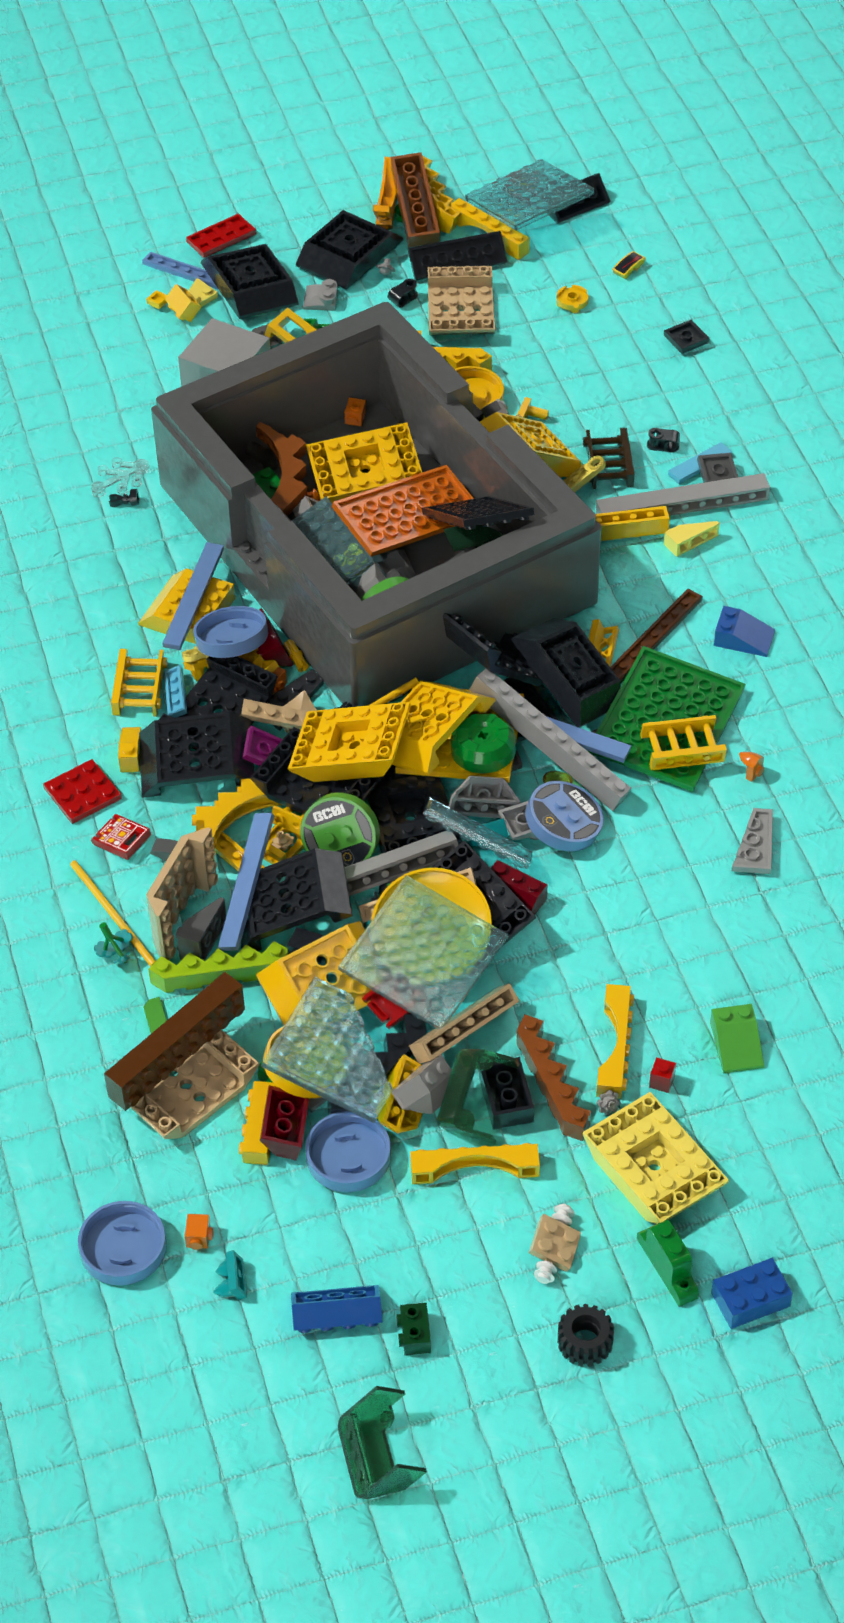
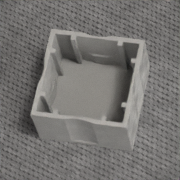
M212 318L178 357L181 387L270 350L269 337Z

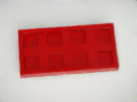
M238 213L187 236L186 242L205 258L255 235L256 229Z

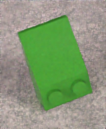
M752 1004L712 1009L710 1025L723 1073L764 1068L757 1021Z

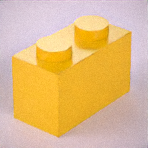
M175 284L165 298L169 304L168 307L175 311L176 316L182 321L185 319L191 322L202 307L186 288Z

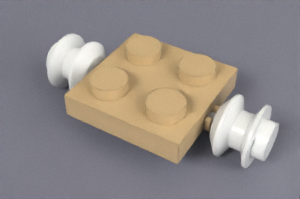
M567 1204L556 1205L554 1207L555 1213L551 1217L546 1214L540 1216L529 1254L543 1260L536 1263L538 1270H535L533 1275L542 1284L554 1281L555 1277L553 1274L557 1272V1268L565 1272L570 1270L581 1232L570 1227L572 1224L571 1218L574 1217L575 1212Z

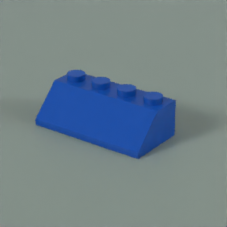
M379 1285L291 1293L294 1331L298 1330L300 1333H307L312 1331V1329L318 1328L322 1331L333 1330L334 1327L340 1326L344 1329H351L361 1324L373 1327L377 1326L378 1323H382Z

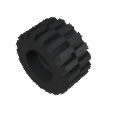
M583 1304V1307L575 1305L574 1310L569 1308L566 1310V1315L563 1314L561 1316V1321L558 1324L557 1343H559V1351H563L562 1356L565 1359L569 1357L570 1363L578 1362V1366L583 1367V1364H587L590 1367L593 1366L594 1362L597 1365L600 1364L602 1358L605 1360L608 1357V1353H611L614 1325L611 1323V1317L609 1315L605 1316L606 1311L603 1309L599 1311L598 1306L595 1305L588 1307V1304ZM581 1330H589L595 1333L597 1337L585 1341L577 1338L574 1334Z

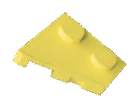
M199 278L195 279L188 290L201 306L218 298V292Z

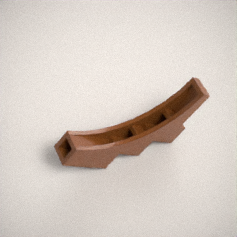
M260 421L256 425L257 437L274 452L282 471L280 484L271 500L288 517L304 496H307V486L301 481L307 475L306 464L301 460L306 454V443L303 439L297 438L293 434L286 438L284 434L278 433L271 426L265 425Z

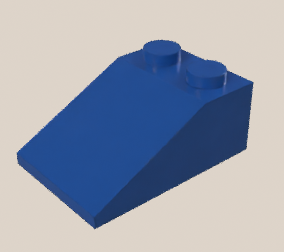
M723 606L715 630L714 646L767 657L775 629L741 609Z

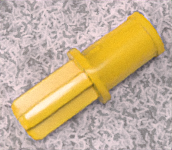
M288 639L284 642V647L298 671H306L309 665L302 656L303 652L297 648L293 640Z

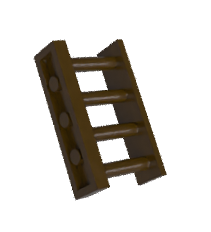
M620 428V435H617V437L591 438L590 430H586V437H583V447L587 449L588 462L594 456L619 455V457H622L620 460L605 461V468L621 467V469H624L622 472L598 473L589 481L592 482V488L596 489L597 480L611 479L626 480L627 487H634L635 474L627 428ZM592 445H620L618 449H592Z

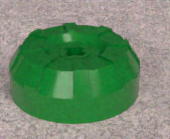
M491 713L470 715L454 730L451 736V754L454 761L463 769L473 773L485 774L501 770L513 760L516 753V737L513 728L497 715Z

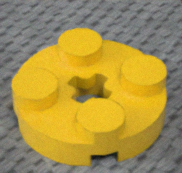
M572 285L569 288L563 286L557 291V306L570 310L572 313H578L580 309H583L588 304L589 295L587 290L581 286Z

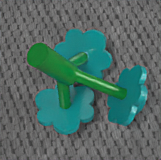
M101 923L99 927L105 936V942L99 941L94 946L96 955L111 958L112 955L118 953L120 958L113 963L119 962L120 965L127 963L132 950L125 955L122 952L125 948L130 947V941L133 938L132 934L127 929H123L113 935L107 923Z

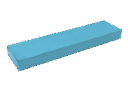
M720 442L698 455L731 453L732 455V451ZM698 455L668 470V475L680 484L701 473L697 462Z
M181 665L164 671L167 712L173 718L187 714L184 672Z

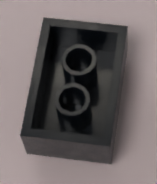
M520 1057L479 1064V1080L493 1130L534 1122V1105Z

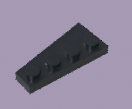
M311 669L273 694L268 704L284 706L304 690L309 698H311L324 685V679ZM273 725L279 731L282 729V726Z

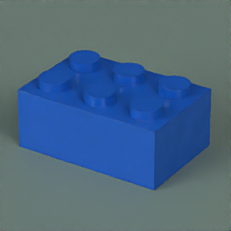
M773 1258L714 1279L711 1292L730 1329L790 1307L793 1295Z

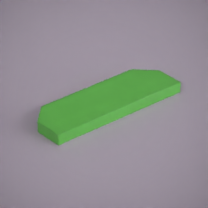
M160 997L149 999L143 1008L150 1033H152L166 1022V1017Z

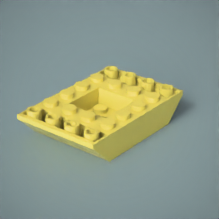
M651 1092L583 1132L584 1139L594 1161L648 1222L658 1224L667 1219L669 1220L729 1183V1179ZM655 1164L658 1165L660 1169L656 1171L651 1170L649 1166Z

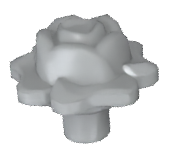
M385 258L384 263L376 265L379 273L390 275L392 271L395 272V269L390 265V259Z
M611 1090L600 1094V1099L597 1101L599 1112L605 1113V1115L617 1112V1106L621 1104L618 1099V1093H613Z

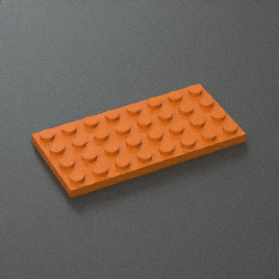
M444 465L334 501L331 507L368 555L372 557L457 528L454 525H449V523L434 520V518L429 519L428 516L422 514L423 507L474 498L451 469Z

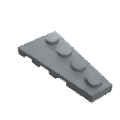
M753 808L731 871L771 874L773 809Z

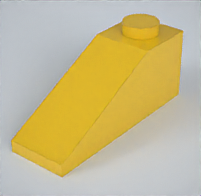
M141 727L122 728L118 752L120 772H139V733L141 732Z

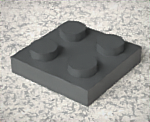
M731 453L698 455L697 462L704 483L738 477Z

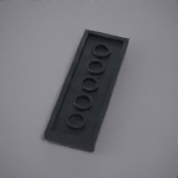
M501 231L408 248L414 280L428 278V267L494 266L507 263Z

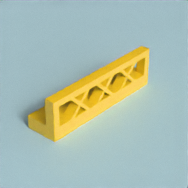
M595 619L592 621L589 640L601 656L606 658L607 664L611 667L619 628L618 626L604 628L600 619ZM612 633L607 639L604 638L605 634ZM606 645H609V648L604 652L601 651Z

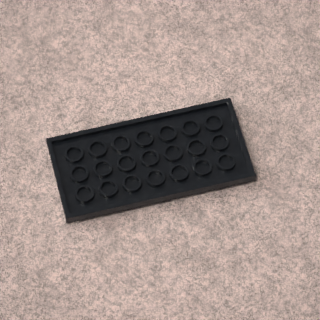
M492 496L422 508V514L428 516L429 519L434 518V520H439V522L449 523V525H454L455 527L460 526V528H465V530L476 529V525H483V527L493 526L494 522H500L501 524L512 522L511 519L527 520L529 516L535 515L533 507Z

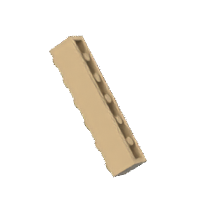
M510 983L497 987L409 1045L418 1063L431 1061L518 1003L519 999Z

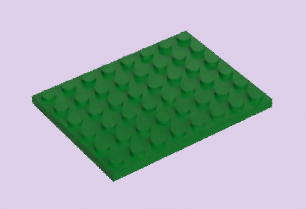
M643 646L596 734L631 745V750L625 762L622 763L590 751L588 752L693 792L707 764L651 770L649 764L654 750L650 738H641L640 736L642 724L715 715L716 722L712 733L717 745L746 684ZM704 731L694 732L698 747L709 746ZM686 733L675 734L680 749L690 748ZM668 735L657 736L662 751L672 750Z

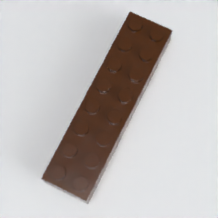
M224 972L104 1073L108 1097L125 1111L131 1106H135L146 1093H150L160 1081L165 1080L173 1070L182 1066L187 1058L196 1054L201 1046L211 1041L215 1034L221 1029H225L235 1017H239L243 1013L245 1004L242 984Z

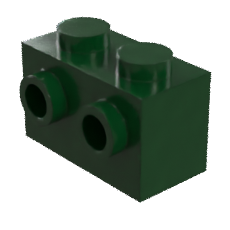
M427 1303L400 1305V1314H396L397 1327H402V1333L398 1334L399 1347H404V1355L431 1353Z

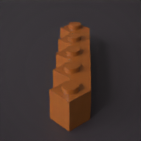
M524 1014L517 1028V1046L522 1051L531 1073L535 1076L536 1083L541 1093L545 1096L554 1118L557 1119L563 1135L583 1141V1132L590 1127L591 1111L577 1106L579 1088L565 1083L567 1065L553 1061L555 1057V1043L542 1039L544 1021Z

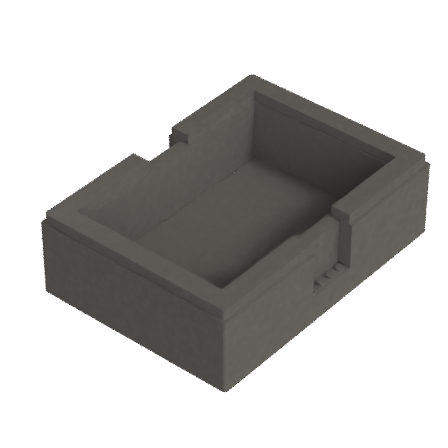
M382 302L160 395L156 398V405L151 408L160 485L207 542L224 545V551L221 555L222 560L286 637L294 641L297 648L303 652L302 656L316 673L324 679L326 685L342 704L347 701V704L350 702L353 707L368 706L415 677L419 682H433L475 662L476 660L446 636L443 620L444 613L450 615L455 613L461 616L463 622H467L474 627V631L484 634L485 638L492 642L500 643L505 632L512 635L513 633L521 634L553 618L562 620L598 602L601 525L595 520V513L509 425L490 433L473 416V393L469 390V384L389 302ZM349 397L366 400V413L362 426L345 424V409ZM261 421L265 425L271 426L278 433L284 434L286 438L293 434L297 438L303 439L306 444L408 423L422 473L447 465L473 498L492 496L534 508L535 515L529 516L527 520L511 519L512 522L501 524L500 522H494L493 526L488 527L476 525V529L472 530L457 527L396 548V550L403 549L416 576L361 601L347 585L348 579L352 574L347 575L341 568L343 565L339 559L353 545L362 550L371 563L384 561L388 558L387 554L390 551L370 557L333 508L336 519L314 527L300 525L296 521L293 512L288 516L291 520L289 521L255 482V477L252 475L267 467H270L280 480L282 475L280 463L274 452L257 437L256 425ZM306 448V454L301 460L306 464L307 475L301 481L307 486V492H313V489H316L318 492ZM363 469L361 472L368 473L370 470ZM410 689V690H408L407 692L403 693L402 695L396 697L395 699L391 700L390 702H392V701H394V700H396V699H398V698H400V697H402V696H404V695L410 693L412 689Z

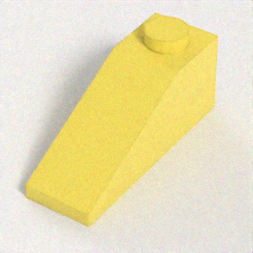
M712 521L678 525L665 532L664 545L677 557L717 537L720 523Z

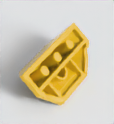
M405 1054L401 1056L387 1077L375 1112L380 1124L397 1134L417 1129L422 1116L420 1112L403 1110L391 1093L392 1090L421 1066L420 1063Z

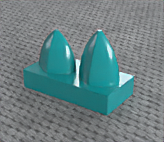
M234 1250L226 1252V1260L219 1265L215 1272L221 1276H228V1279L220 1283L213 1293L219 1296L234 1295L238 1300L246 1298L243 1258Z

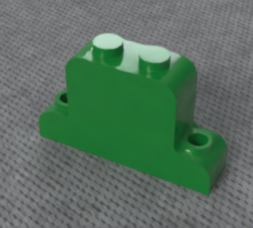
M667 1219L638 1232V1242L677 1305L680 1307L698 1299L699 1291L691 1277L692 1257L671 1222ZM685 1284L686 1288H682L680 1285Z

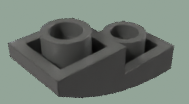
M156 838L150 854L167 861L178 841Z

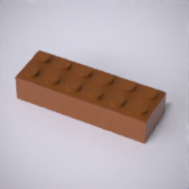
M422 152L391 157V171L408 247L440 242V231Z

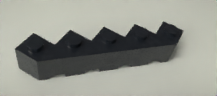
M425 1014L404 1015L402 1033H386L383 1044L384 1052H367L365 1071H348L347 1090L329 1091L327 1101L328 1115L342 1111L357 1112L374 1096V1093L385 1084L387 1077L401 1056L405 1054L411 1057L413 1053L409 1045L426 1035Z

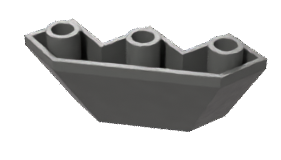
M393 549L387 554V559L382 562L375 561L367 567L369 569L372 565L377 564L386 579L391 577H406L410 579L416 576L403 549ZM354 574L348 579L349 582L347 584L355 593H357L362 574Z

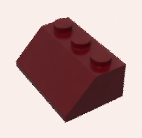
M259 609L266 617L269 633L266 641L258 647L257 655H261L265 661L275 660L278 666H293L294 664L276 629L263 609Z
M499 860L491 867L495 874L535 915L547 900L548 885Z
M269 1085L260 1141L275 1156L297 1160L303 1143L309 1098L294 1096L279 1087Z

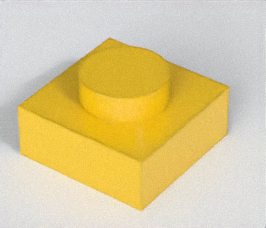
M157 290L146 298L147 304L157 309H161L168 303L165 300L167 295Z

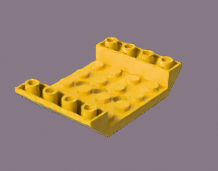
M420 681L401 701L410 702L411 706L392 765L429 776L440 763L435 751L473 710L485 713L495 702V698L440 683Z
M361 921L347 924L278 959L256 974L284 1026L308 1024L322 1029L366 1007L367 1003L371 1000L364 1003L362 1001L363 996L391 976ZM318 956L325 957L327 964L324 966L319 965L316 958ZM334 974L337 978L336 983H329L326 975ZM338 991L346 994L347 998L345 1001L337 999L336 993Z

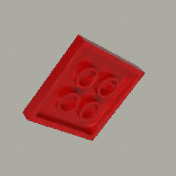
M93 759L43 783L46 792L72 824L122 799L121 793Z

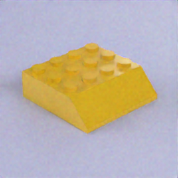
M186 568L172 575L138 622V625L166 634L194 571ZM215 577L211 578L185 641L196 644L193 633L195 624L208 613L231 606L235 600L233 583Z

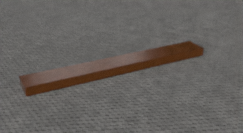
M687 589L610 667L620 679V684L625 680L642 647L645 646L654 650L702 601V595Z

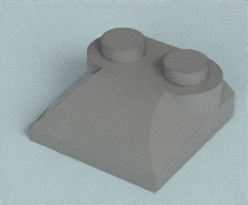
M326 279L321 284L306 286L303 309L335 311L338 295L336 281Z
M528 801L498 810L500 818L505 820L506 828L513 841L524 838L539 840L533 834L526 821L525 810Z

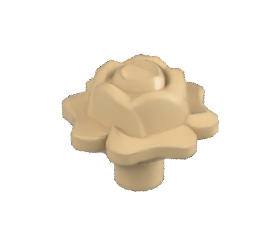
M279 831L276 834L277 837L272 839L273 843L271 845L281 851H286L294 844V837L290 836L289 833L284 834L283 831Z

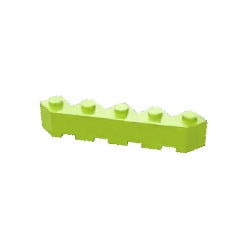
M273 941L262 954L245 945L234 958L218 948L206 961L190 952L177 965L160 956L148 969L150 983L168 993L180 988H186V990L202 988V985L211 984L224 972L237 981L258 980L256 977L257 973L278 959L288 955L286 947Z

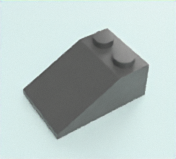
M218 898L185 920L182 927L177 929L175 937L178 942L177 950L179 951L180 960L189 952L204 961L206 960L224 927L226 920L224 898Z

